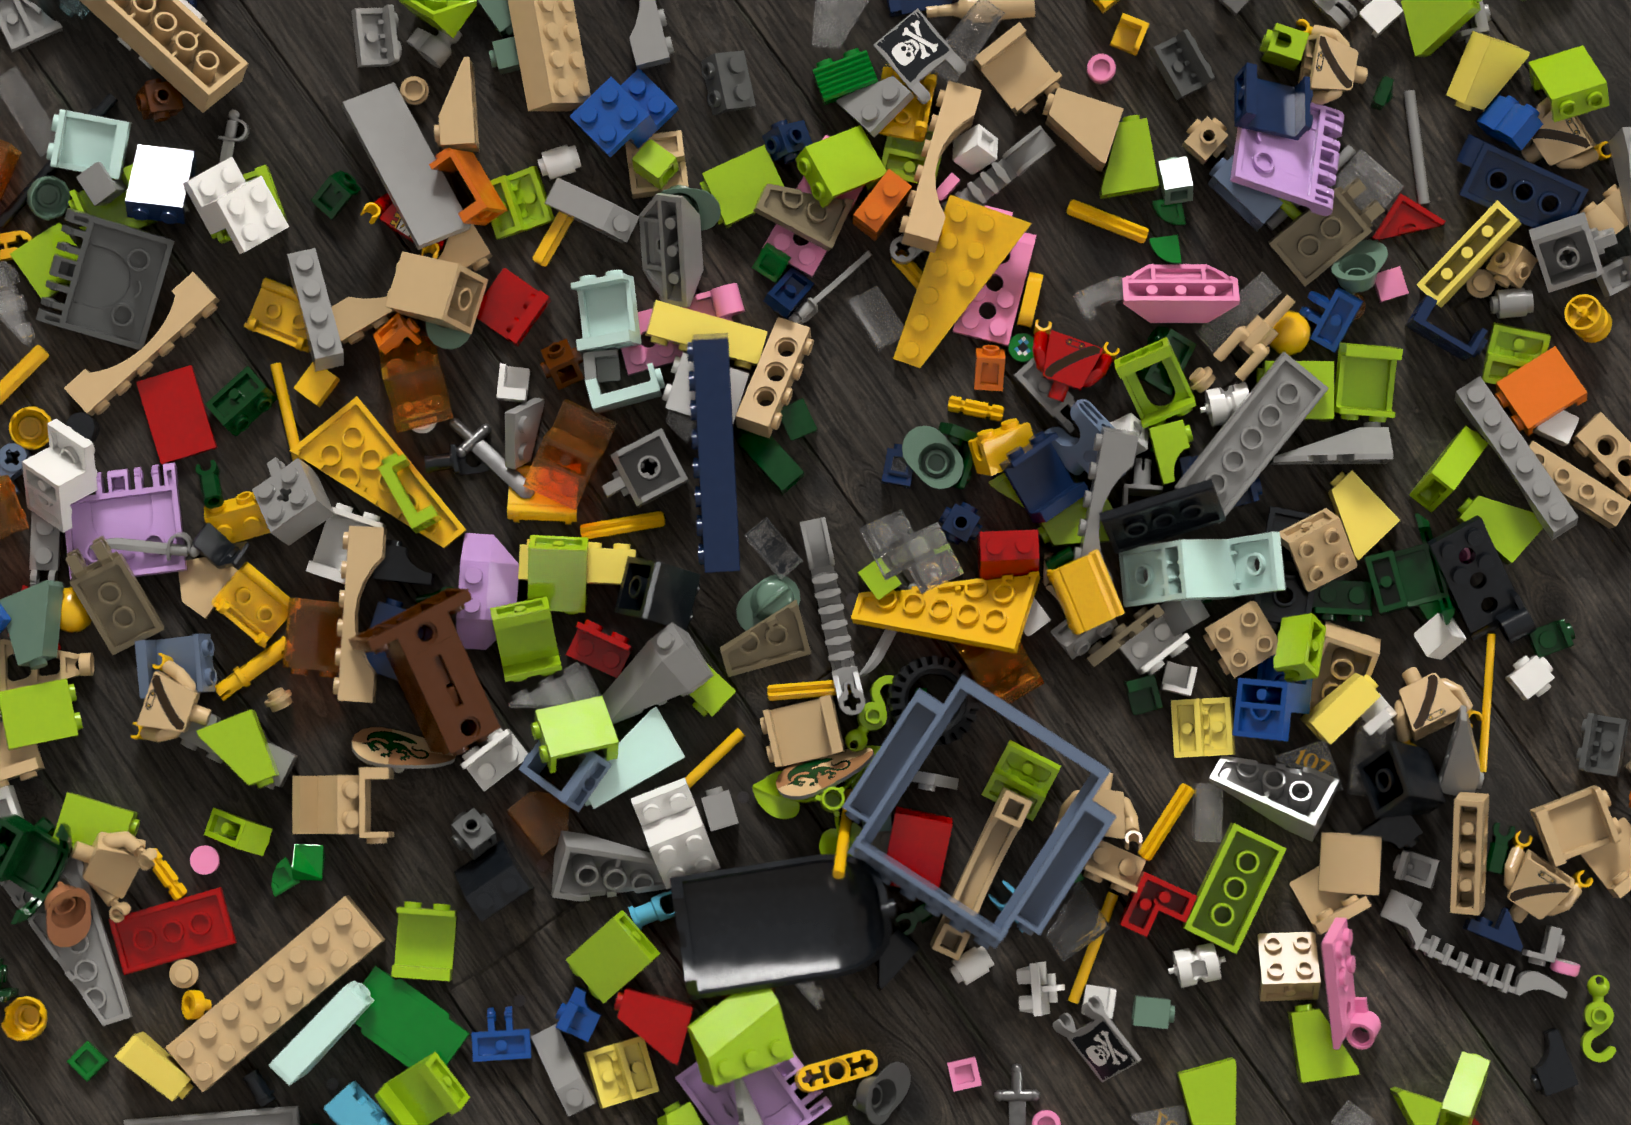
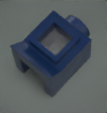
M894 444L893 449L887 448L881 484L887 485V483L902 485L904 488L909 489L913 470L903 457L902 444Z

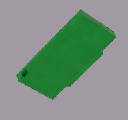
M378 966L373 968L363 982V985L369 989L370 996L375 1000L355 1022V1024L362 1028L361 1033L408 1068L435 1051L445 1065L448 1066L470 1035L468 1031L451 1020L448 1012L402 979L396 980Z

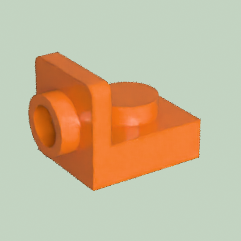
M399 313L395 314L373 334L378 348L385 355L392 349L398 348L407 336L417 346L422 343L418 333L421 329L412 318L405 319Z
M984 345L983 348H976L974 390L1003 391L1004 349H1000L996 345Z

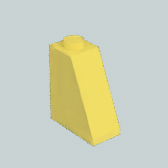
M1472 31L1446 95L1456 100L1455 106L1467 111H1471L1472 107L1485 110L1527 60L1530 52L1511 43Z
M1353 470L1347 474L1342 471L1330 482L1333 488L1328 491L1335 514L1340 517L1355 560L1358 561L1400 519Z
M1354 673L1311 708L1310 714H1304L1300 720L1319 740L1332 744L1381 696L1375 690L1378 685L1369 675L1365 674L1362 676Z
M144 1031L134 1034L115 1056L120 1062L171 1101L176 1100L178 1097L183 1100L194 1088L191 1084L193 1080L179 1063Z

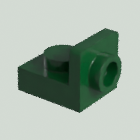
M340 170L327 178L311 201L332 220L337 217L348 201L361 191V188L356 184L353 176Z
M1560 619L1536 628V631L1529 634L1528 637L1535 655L1541 658L1574 646L1572 640L1575 639V633L1570 623H1565L1564 619Z

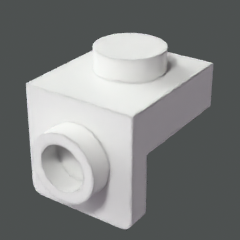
M1382 695L1361 715L1362 719L1367 723L1363 728L1370 736L1376 731L1380 735L1383 734L1394 724L1391 719L1397 715L1396 711Z

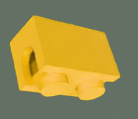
M1017 418L1008 419L1001 422V427L982 430L977 433L976 438L969 440L968 444L977 474L993 476L1002 472L1003 470L999 464L1008 459L1006 454L1021 446L1024 448L1030 444L1028 440L1033 436L1030 423L1019 424Z

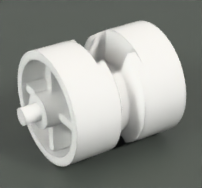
M1244 382L1231 385L1227 391H1224L1221 387L1205 390L1206 403L1205 407H1200L1201 413H1207L1212 427L1224 425L1248 396L1247 384Z
M1213 943L1198 945L1195 951L1185 948L1172 952L1174 965L1173 968L1168 969V973L1177 976L1181 988L1197 985L1200 979L1205 983L1221 979L1220 966L1222 962H1226L1225 956L1219 957Z

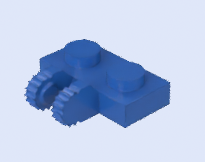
M1339 287L1335 290L1331 300L1320 293L1310 291L1307 298L1325 308L1322 316L1306 306H1302L1299 311L1302 316L1317 324L1310 339L1336 352L1339 349V342L1342 343L1364 301Z
M512 1006L505 1007L504 1019L506 1021V1030L495 1031L496 1012L494 1007L487 1008L488 1031L471 1033L473 1062L532 1058L530 1028L514 1029Z

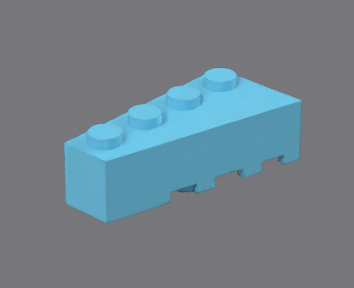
M356 1080L348 1084L323 1108L337 1125H396Z

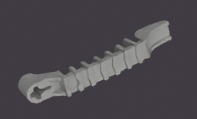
M1039 125L1006 151L1000 161H994L989 170L986 172L982 171L979 178L974 182L970 181L967 184L968 186L961 192H956L955 196L979 205H985L987 200L995 194H999L1002 188L1007 184L1010 185L1012 180L1017 176L1020 177L1057 145ZM946 201L942 203L943 212L947 204ZM904 233L895 238L890 245L891 258L896 263L902 265L910 263L925 251L910 246L908 249L909 256L905 257L903 254L897 256V245L906 246L902 244Z
M825 517L801 521L799 523L808 567L811 570V582L814 584V596L817 598V610L821 617V628L825 635L824 642L828 649V661L831 663V675L838 705L843 713L856 715L863 710L865 698L858 668L854 663V651H852L850 645L851 636L848 635L846 626L848 623L843 612L844 604L841 603L840 598L841 590L838 588L836 580L838 575L834 570L835 560ZM847 685L850 686L853 697L860 700V703L855 705L856 710L851 711L849 706H844V701L848 699Z
M1390 890L1379 916L1405 927L1412 942L1410 948L1424 952L1425 956L1437 959L1439 964L1448 965L1455 972L1468 975L1467 978L1482 981L1483 985L1489 987L1498 988L1497 991L1507 993L1508 991L1520 996L1530 990H1543L1566 999L1567 991L1557 982L1539 972L1531 970L1522 971L1516 976L1513 986H1511L1510 981L1515 969L1514 965L1506 963L1501 981L1495 979L1499 965L1490 962L1486 975L1480 973L1483 964L1482 960L1474 958L1472 966L1469 968L1465 966L1469 954L1460 951L1456 961L1450 958L1454 946L1445 943L1442 953L1436 951L1441 938L1432 935L1431 939L1426 938L1427 930L1422 928L1416 919L1423 903L1395 890Z

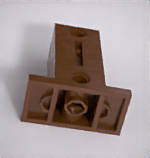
M447 588L348 639L353 650L364 651L365 653L374 651V654L385 651L430 751L442 753L443 755H460L469 749L467 745L475 741L477 743L488 740L487 736L493 731L501 728L449 614L452 615L465 609L464 604L472 600L468 589Z

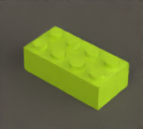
M1230 823L1196 894L1198 897L1186 923L1183 922L1181 928L1237 954L1287 848L1235 823Z

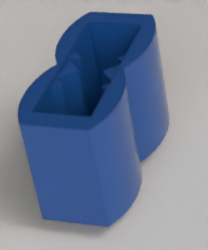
M1497 95L1475 121L1485 134L1517 150H1522L1543 125L1538 118L1540 113L1529 104L1523 106L1510 95L1506 98Z

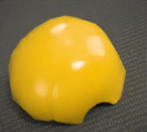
M1288 310L1273 327L1279 334L1269 345L1279 354L1285 352L1290 356L1300 353L1308 344L1311 336L1308 320L1299 312Z
M36 406L24 407L14 413L10 419L8 430L11 439L24 449H39L49 442L47 423L52 420L45 410Z
M66 587L63 589L60 629L69 633L81 632L90 625L92 620L73 588Z
M31 996L18 997L4 1009L5 1017L1 1027L8 1038L15 1041L33 1040L45 1030L48 1018L47 1010L39 999Z

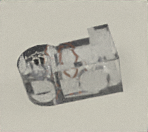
M1114 276L1075 292L1073 297L1084 322L1097 316L1096 308L1108 303L1118 304L1123 301V277Z

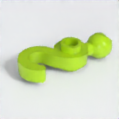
M882 676L872 684L870 689L872 702L866 703L863 710L857 714L859 727L849 731L845 737V744L849 750L853 752L862 751L868 743L867 734L869 731L879 730L885 725L887 711L880 690L884 685L892 686L894 676ZM851 742L856 745L855 749L850 747Z
M1594 975L1587 982V990L1593 996V1002L1589 1003L1583 1012L1584 1021L1590 1029L1581 1037L1580 1046L1586 1058L1600 1063L1611 1059L1616 1052V1048L1608 1046L1601 1053H1595L1592 1050L1591 1042L1610 1027L1614 1019V1013L1610 1005L1604 1002V996L1607 995L1610 989L1609 981L1602 975ZM1596 977H1601L1599 984L1596 983Z

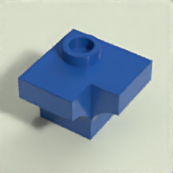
M576 986L568 1003H562L557 1011L555 1019L559 1021L556 1028L588 1042L602 1014L594 1011L587 1004V990Z

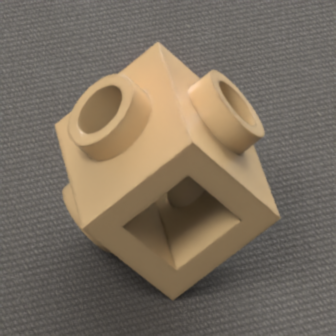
M1207 116L1202 122L1197 119L1186 131L1190 136L1184 141L1182 147L1203 165L1212 155L1217 158L1228 146L1224 143L1229 136L1225 132L1227 128L1216 118L1211 120ZM1203 136L1209 137L1211 141H1206Z
M1506 240L1491 257L1486 270L1494 276L1493 281L1504 288H1508L1510 285L1521 289L1538 259L1525 247Z

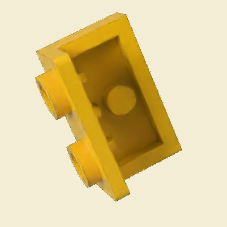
M242 492L235 498L224 500L223 505L213 509L204 507L205 523H211L231 543L270 533L253 492Z

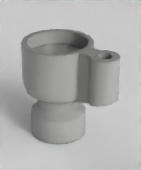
M416 28L406 42L415 48L430 64L440 69L451 55V45L459 41L462 33L458 31L456 36L451 38L438 30V35L434 36L420 28Z

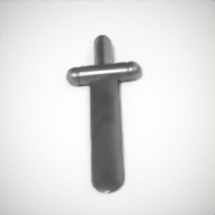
M453 418L450 420V427L464 440L457 447L459 458L465 457L472 451L520 497L530 498L534 495V486L516 469L505 467V459L484 440L491 433L490 425L483 424L473 433L459 419Z
M1016 1063L1011 1067V1090H997L994 1093V1098L997 1101H1009V1125H1026V1101L1039 1100L1040 1092L1036 1089L1023 1090V1068L1020 1064Z

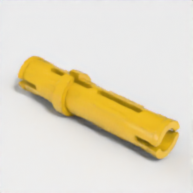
M282 636V638L240 668L238 666L235 667L232 674L215 685L217 694L225 701L245 686L247 688L251 685L250 682L295 651L294 648L287 641L286 637Z

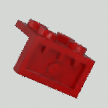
M503 268L484 294L477 319L519 347L549 305L551 299L541 290H536L508 269Z
M587 619L584 624L577 622L576 628L578 629L566 655L617 678L622 673L633 650V647L628 645L630 639L614 631L611 636L602 633L603 627Z

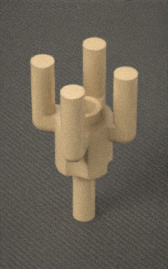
M1286 295L1265 319L1256 315L1247 326L1241 325L1236 328L1213 355L1222 362L1239 345L1250 357L1237 370L1235 375L1242 381L1246 380L1270 353L1268 345L1279 334L1273 327L1294 305L1295 301L1289 295Z

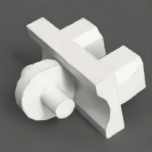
M1046 961L1029 964L1030 966L1017 969L1018 984H1031L1032 995L1019 996L1020 1012L1033 1013L1034 1016L1050 1014L1049 1003L1058 1002L1057 991L1065 990V984H1056V973L1047 974Z

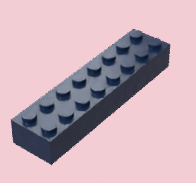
M728 333L693 335L692 342H687L688 362H694V371H689V391H695L696 400H691L690 403L691 420H697V429H692V448L698 449L699 457H694L693 461L694 479L700 478V486H695L696 507H701L702 515H697L696 519L697 536H703V543L698 544L699 565L705 566V573L740 571Z

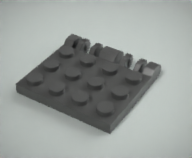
M67 208L64 220L87 228L85 231L63 224L61 231L71 236L81 237L83 242L81 248L64 241L57 243V249L78 255V259L75 260L63 255L54 254L49 274L69 280L71 283L69 286L53 280L46 281V287L54 291L67 293L65 303L51 297H42L40 302L42 305L62 310V314L39 308L36 320L137 350L142 349L146 341L175 240Z

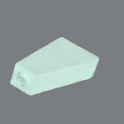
M657 707L651 709L619 742L618 758L608 760L612 766L585 802L586 807L592 805L593 809H596L685 758L684 753Z
M355 981L345 985L278 1054L269 1066L289 1086L307 1075L375 1001L370 996L369 989Z

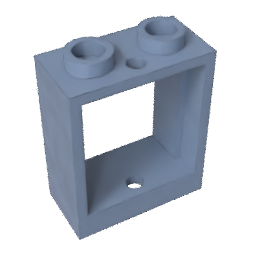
M1234 155L1228 160L1223 157L1211 169L1212 171L1209 175L1212 178L1208 185L1246 222L1258 231L1277 212L1283 202L1278 197L1231 182Z
M538 741L532 751L526 755L518 770L564 804L579 812L612 764L594 751L583 753L586 755L585 759L563 790L560 791L539 775L547 763H542L540 759L539 746L541 744Z

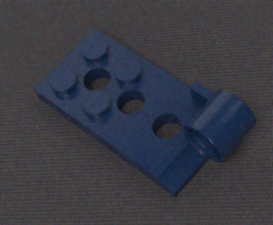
M1471 134L1468 135L1456 159L1458 162L1471 167L1459 195L1488 208L1498 200L1521 223L1532 228L1576 215L1589 190ZM1495 172H1502L1505 176L1504 184L1497 188L1492 187L1490 184L1491 175ZM1520 184H1528L1531 188V193L1526 199H1518L1516 196V188ZM1548 195L1554 196L1557 200L1555 208L1551 211H1545L1541 206L1542 200Z

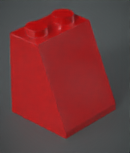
M1038 529L979 532L977 535L979 578L992 580L1000 579L1003 575L1013 574L1014 577L1028 575V572L1039 571Z
M627 987L624 992H619L614 1006V1010L619 1011L617 1018L671 1063L678 1065L694 1004Z

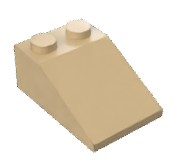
M463 57L438 116L439 125H434L435 142L443 150L451 148L469 152H480L475 75L470 57Z
M1326 621L1324 624L1326 633L1319 677L1313 679L1310 709L1354 673L1362 676L1367 674L1371 677L1380 655L1381 639Z

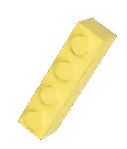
M1497 200L1418 282L1417 286L1426 295L1436 299V304L1442 308L1519 228L1521 222Z
M656 300L645 336L651 337L650 342L662 346H667L668 342L678 344V350L687 352V342H692L693 335L728 333L729 359L735 360L734 366L750 370L751 365L757 366L760 360L768 331Z
M527 539V545L520 544L518 579L520 581H528V546L530 539ZM588 542L587 584L621 585L628 556L637 558V551L631 549V544L614 543L613 548H602V543Z

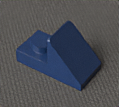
M791 267L769 291L763 302L775 312L788 319L812 289L814 283Z
M1502 908L1494 928L1491 927L1493 921L1476 915L1475 920L1471 918L1466 919L1463 929L1515 951H1522V942L1507 908Z

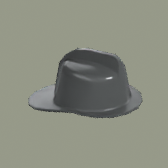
M894 1062L884 1068L878 1076H870L863 1079L857 1088L853 1107L866 1114L872 1124L880 1125L884 1123L908 1093L911 1081L909 1068L904 1063Z

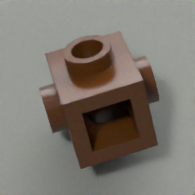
M160 78L146 81L145 85L136 95V106L138 111L142 112L143 120L153 119L154 122L167 121L171 118L170 116L177 115L184 108L181 93L168 81L162 82Z
M567 338L554 342L540 350L545 360L540 363L547 379L553 377L558 390L585 378L579 366L580 363H583V359L579 351H577V346L571 348Z

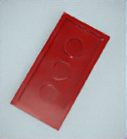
M222 887L124 915V920L119 923L108 919L124 975L237 943Z

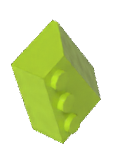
M771 988L730 994L717 1006L714 1005L687 1027L702 1081L715 1087L794 1058L780 1004Z

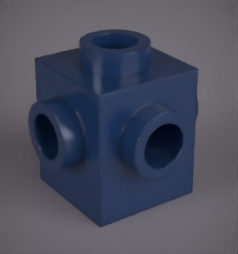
M787 120L776 122L771 125V131L762 135L765 148L773 162L783 160L785 164L794 162L804 147L813 144L804 120L789 124Z
M962 502L961 506L955 503L952 509L946 507L939 520L943 524L940 530L945 533L943 538L956 545H959L960 542L966 544L969 538L974 541L982 528V525L978 524L980 516L976 515L978 510L965 502ZM962 517L966 520L967 524L964 528L956 526L955 521L957 518Z

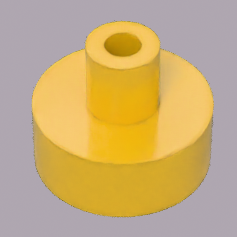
M187 990L182 997V1013L188 1020L200 1019L204 1012L209 1011L212 1007L211 1000L205 999L203 992L200 990Z

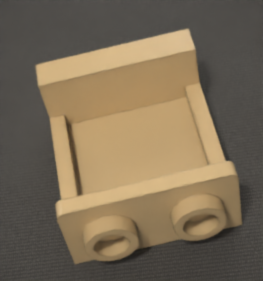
M1593 785L1530 810L1551 865L1557 867L1567 863L1566 860L1611 842H1620L1618 834L1622 833L1617 818L1611 817L1608 809L1611 806V800L1606 790H1601L1600 787Z

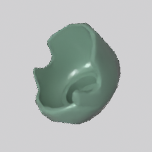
M43 176L33 181L27 190V204L31 212L36 216L50 221L51 219L63 216L69 206L68 201L71 198L70 190L66 183L59 178Z

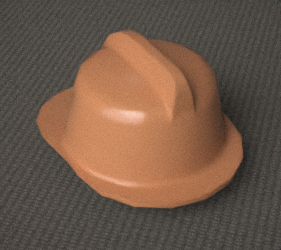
M59 881L56 888L46 896L44 901L46 930L49 940L54 945L71 947L79 943L87 935L91 924L90 895L84 889L65 885Z

